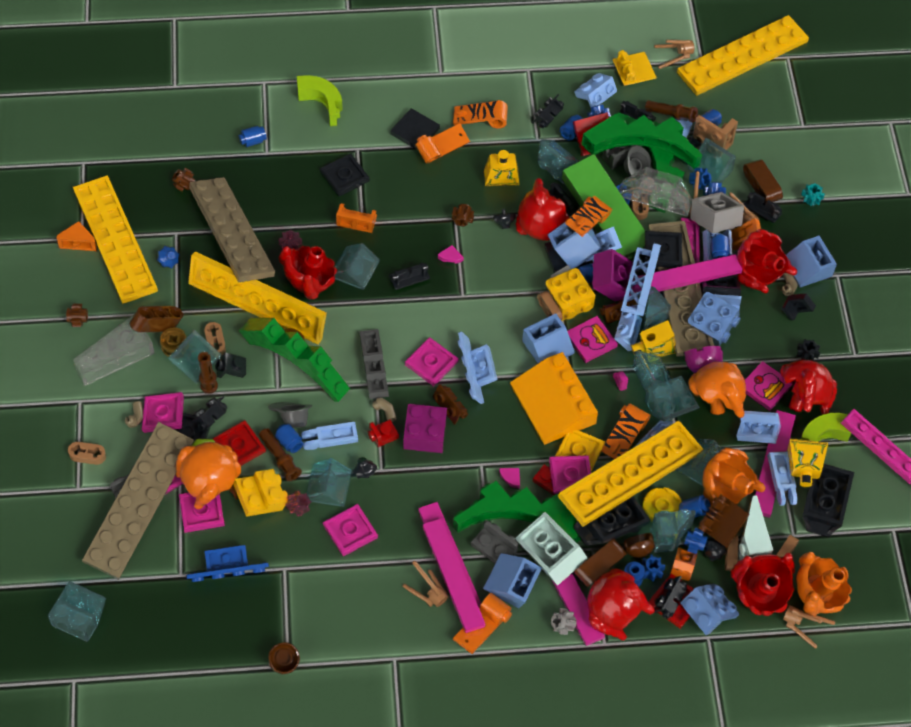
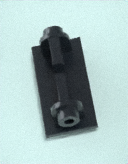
M559 94L554 98L550 97L544 103L546 107L544 109L540 108L534 114L536 118L532 124L537 121L539 127H548L554 117L563 110L564 103L556 99Z
M623 101L621 104L622 108L619 113L628 115L636 120L643 115L652 122L656 120L652 112L642 108L638 109V106L629 101Z
M553 182L550 185L549 195L561 199L565 203L566 212L569 217L579 210L559 183Z
M750 192L747 197L748 200L744 203L747 209L772 223H775L782 215L780 205L770 200L764 204L765 198L756 192Z
M422 262L411 268L394 271V273L389 274L395 290L430 279L427 272L428 265Z
M224 396L218 399L215 397L210 399L206 403L207 407L198 410L194 414L195 418L189 423L196 422L199 430H207L215 423V420H218L226 413L227 405L221 402Z
M682 576L670 578L665 583L663 594L655 601L654 613L661 611L662 616L666 619L674 615L679 604L673 599L680 602L687 591V584L680 581Z

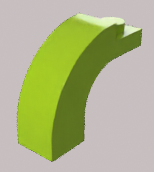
M310 75L297 76L299 101L316 100L323 103L328 109L330 126H337V119L340 118V111H342V98L338 89L331 82L321 77Z
M829 413L815 418L806 426L800 440L819 442L823 439L834 438L848 442L851 432L841 424L848 414Z

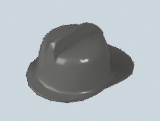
M640 146L631 147L623 163L625 172L639 184H649L652 180L650 155Z
M288 402L274 403L268 406L270 410L280 413L284 424H290L293 428L305 427L307 425L308 408L312 407V405Z

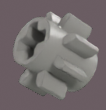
M560 608L559 613L554 612L551 618L553 631L559 632L562 635H568V631H574L576 627L574 612Z

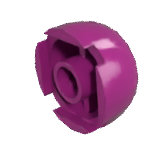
M706 346L703 349L697 350L694 348L684 352L687 367L693 373H696L700 368L709 363L723 362L721 346Z

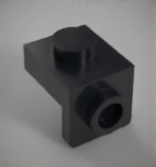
M807 293L794 294L787 297L782 310L792 321L795 320L798 313L813 312L816 305Z
M225 353L216 361L217 377L222 378L225 374L243 378L246 375V358Z

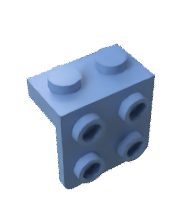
M706 292L688 318V324L712 337L713 343L720 346L722 342H727L730 337L729 331L732 327L735 328L741 318L739 317L738 308L712 293Z
M716 584L696 587L680 602L705 635L710 634L722 621L739 616L735 604L726 598L723 589Z

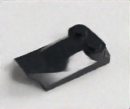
M823 464L820 478H812V486L808 488L802 514L808 532L830 537L832 533L842 527L854 472Z
M634 496L584 527L577 521L574 530L586 546L603 544L630 532H639L651 520Z

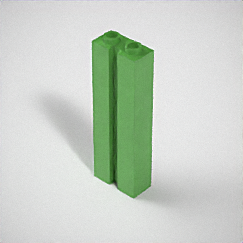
M593 154L564 169L561 178L580 207L583 206V203L589 196L591 198L596 196L612 208L609 217L602 224L598 222L594 228L597 233L614 227L622 248L615 251L633 261L637 247L644 249L645 230L596 156Z

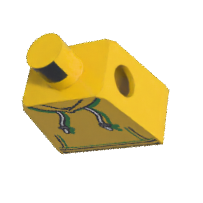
M501 150L498 154L489 155L484 169L485 186L519 185V173L515 154H509L506 150Z
M668 320L640 333L641 342L631 345L634 356L644 353L647 360L676 353L675 335Z
M790 439L787 448L791 476L800 477V486L810 487L812 486V478H820L828 447L827 442Z

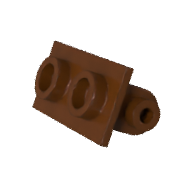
M624 299L618 301L617 304L604 305L600 309L602 316L605 315L606 324L620 320ZM634 299L626 304V306L638 305Z
M439 384L432 397L440 407L447 408V417L455 425L459 417L464 419L468 416L467 409L460 401L454 402L457 400V397L450 387Z

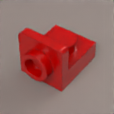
M391 419L376 426L373 422L369 423L368 436L371 442L375 441L377 447L399 439V434Z

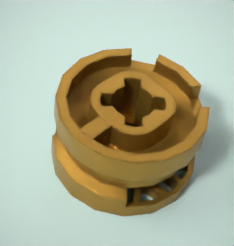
M176 327L169 328L161 334V349L167 357L178 358L186 353L188 341L182 329Z

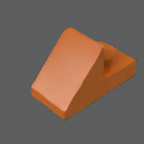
M753 218L731 231L733 239L732 250H739L742 242L747 239L750 233L761 229L758 219Z
M678 547L671 573L676 577L682 576L681 579L689 581L694 570L697 554Z

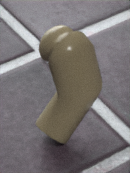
M785 273L783 277L786 284L782 287V292L786 296L793 295L798 284L793 275Z
M381 397L376 398L372 402L374 409L385 411L387 421L391 419L394 422L396 420L395 411L391 403Z
M140 401L132 404L134 414L129 415V418H125V424L129 428L137 427L143 420V406Z

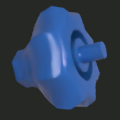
M164 246L158 251L157 261L161 263L162 267L172 269L174 265L179 263V253L176 252L174 247Z

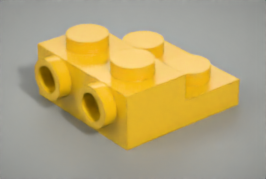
M274 469L256 471L253 476L237 478L233 483L246 517L282 511L288 501L287 492L285 490L282 491L280 486L281 477L279 474H275Z

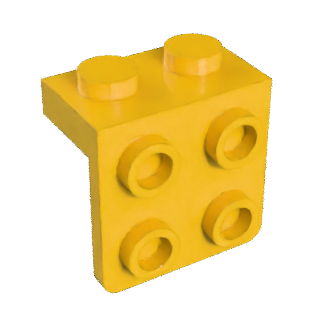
M574 268L546 280L545 285L561 310L563 316L561 321L572 319L577 314L588 312L594 307L596 295L579 269Z

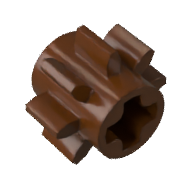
M184 168L183 171L178 169L172 177L173 185L181 192L184 188L189 190L190 182H195L194 174L187 168Z
M460 204L458 208H453L452 220H454L456 225L465 227L468 225V222L473 223L474 211H472L469 205Z
M73 304L71 308H67V322H71L72 327H81L83 323H87V308H82V304Z

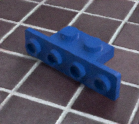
M245 545L205 551L207 571L191 573L186 576L187 579H192V582L203 581L204 576L212 575V579L224 578V573L232 572L233 576L244 575L245 570L253 569V573L264 572L265 567H269V563L248 565Z

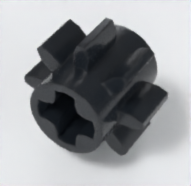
M804 339L803 344L798 343L796 356L800 357L801 360L814 361V358H819L820 352L818 351L820 345H817L814 340Z

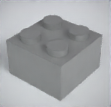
M722 192L692 199L690 219L711 233H719L727 229L731 230L734 227L742 226L744 205Z

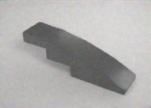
M379 330L359 331L369 399L389 397Z

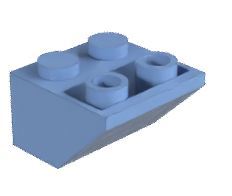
M563 223L548 234L554 249L571 269L578 267L602 250L593 229L582 237Z
M820 236L802 241L786 254L791 265L797 269V274L793 276L799 288L832 277L837 265Z
M557 314L523 329L522 341L537 363L561 352L564 353L565 357L575 353L568 331Z
M501 553L483 589L519 609L526 602L542 567L523 557Z

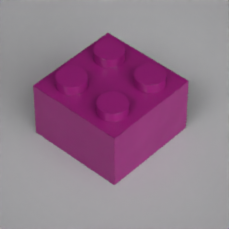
M613 249L594 254L593 289L615 302L624 299L633 262Z
M408 404L404 431V449L443 453L447 408Z

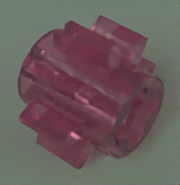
M290 229L285 233L282 232V238H279V245H282V251L285 246L297 250L299 245H302V238H299V232L295 233Z
M298 490L287 496L289 501L285 506H287L290 514L296 513L297 517H299L303 513L310 511L308 506L311 501L307 493L301 494Z

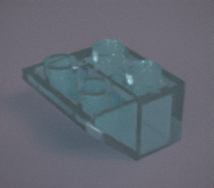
M540 140L539 166L542 169H546L554 179L564 184L561 178L563 170L579 161L554 140Z
M682 376L647 388L644 400L652 415L663 422L699 409V405Z
M681 509L677 512L660 511L655 513L650 530L655 541L654 553L674 551L687 536L688 531H691L696 515L695 510Z
M69 581L49 612V621L52 626L88 642L99 624L106 598Z

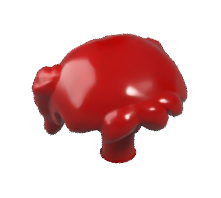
M540 178L535 180L533 190L529 191L521 201L515 225L516 231L519 234L547 241L550 240L548 234L569 219V215L566 212L565 203L561 199L550 196L549 191L543 187V181Z
M758 229L750 233L747 239L742 242L737 253L739 264L742 267V272L737 274V278L742 285L766 294L769 291L767 285H770L785 273L790 275L797 274V269L791 265L790 260L781 249L782 240L778 235L764 229Z
M285 246L280 253L279 262L284 265L285 276L294 288L304 293L307 299H316L320 292H323L335 282L334 275L337 273V268L333 267L335 262L326 257L325 251L321 247L313 246L310 248L301 246L295 250V248L290 249L288 246Z
M806 359L782 365L780 373L785 383L795 382L792 389L794 394L788 407L797 412H802V409L805 412H810L813 405H820L822 415L829 414L837 393V383L832 378L829 370L821 363Z
M786 553L782 558L773 554L756 555L753 557L747 555L734 565L730 573L732 579L737 584L739 599L755 615L770 616L773 613H782L786 610L787 602L794 592L793 574L795 572V564L791 553Z
M611 569L609 572L602 574L593 583L587 597L588 620L593 629L624 641L627 635L623 629L641 611L650 615L655 612L654 607L648 603L644 593L634 583V576L620 569Z

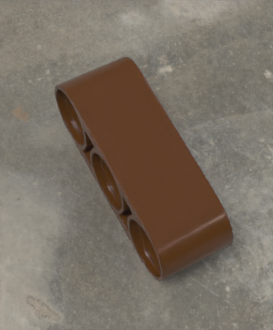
M760 159L744 164V175L754 191L765 198L764 204L768 200L775 202L783 198L780 185L763 160Z
M142 306L137 309L129 324L137 332H164L166 329L177 327L184 314L181 309L175 306Z
M613 539L579 566L574 573L586 587H589L627 553Z

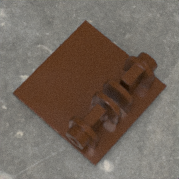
M720 494L719 497H716L712 507H709L710 511L706 512L705 514L707 515L699 522L698 528L728 548L750 514Z

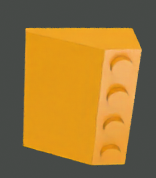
M563 352L544 359L510 382L513 391L544 445L565 437L567 433L571 432L572 434L575 430L580 431L595 425L597 422L598 411Z

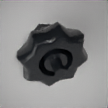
M501 209L502 214L494 215L493 220L502 229H508L515 220L516 215L515 213L506 214L505 209Z
M361 457L357 461L358 463L353 470V474L358 479L369 478L371 475H374L377 465L373 461Z
M709 539L704 547V556L709 558L711 562L721 560L723 555L727 553L726 547L715 539Z

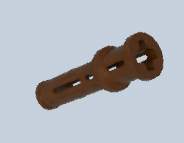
M650 100L645 104L646 111L674 116L676 120L685 119L694 123L698 116L697 107H684L683 104L675 106Z
M201 352L198 355L201 371L199 375L201 390L205 394H212L218 389L216 373L212 370L210 354L208 355V352Z
M269 428L260 431L259 437L277 461V467L284 472L285 479L287 481L297 479L301 475L302 470L296 467L293 457L286 454Z

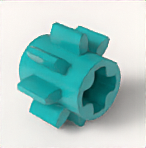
M816 183L806 184V188L801 193V196H804L803 202L810 206L820 205L821 200L825 196V193H822L823 187Z

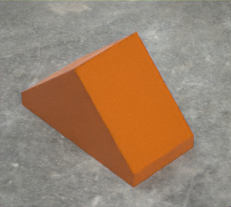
M79 221L57 235L59 249L97 250L94 237Z

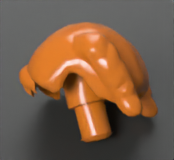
M720 361L712 362L703 366L691 376L688 382L690 390L694 395L700 396L704 401L711 404L710 412L712 414L721 415L725 413L726 406V408L733 410L738 418L744 417L743 402L746 398V383L736 364Z
M206 442L196 446L181 448L176 461V477L181 478L187 491L196 498L194 504L196 509L203 508L204 505L211 502L221 492L229 490L235 479L239 477L241 465L237 462V454L232 451L230 446Z
M724 448L706 464L702 476L703 496L709 500L711 507L716 497H719L720 494L737 505L754 490L758 492L766 490L765 485L758 480L757 475L747 464L746 461L749 458L744 451Z
M813 552L800 556L799 564L801 567L798 570L796 582L798 595L804 603V613L816 617L819 613L840 612L844 604L849 603V594L852 592V588L847 582L849 577L848 570L845 567L840 568L833 559L820 558L815 556Z

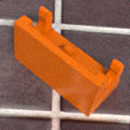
M340 204L336 214L337 226L369 233L373 232L377 219L376 210H372L371 214L345 209V204Z

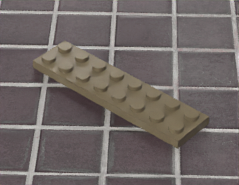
M223 177L190 182L189 188L238 283L274 277L275 270L226 179Z
M685 221L648 225V231L682 233V266L695 264ZM657 267V272L673 268ZM700 283L662 291L668 321L675 335L676 356H685V351L694 348L699 350L706 346H714L712 337L688 324V318L703 297Z
M160 422L157 423L82 559L83 563L117 580L120 579L176 475V461L181 448L191 446L194 442L193 439Z

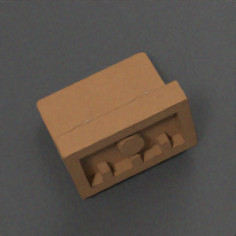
M698 115L692 137L705 145L712 153H716L721 157L734 142L738 121L732 118L720 128Z

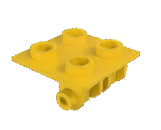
M621 50L618 52L617 58L612 59L624 86L657 78L645 52L628 55L627 52Z

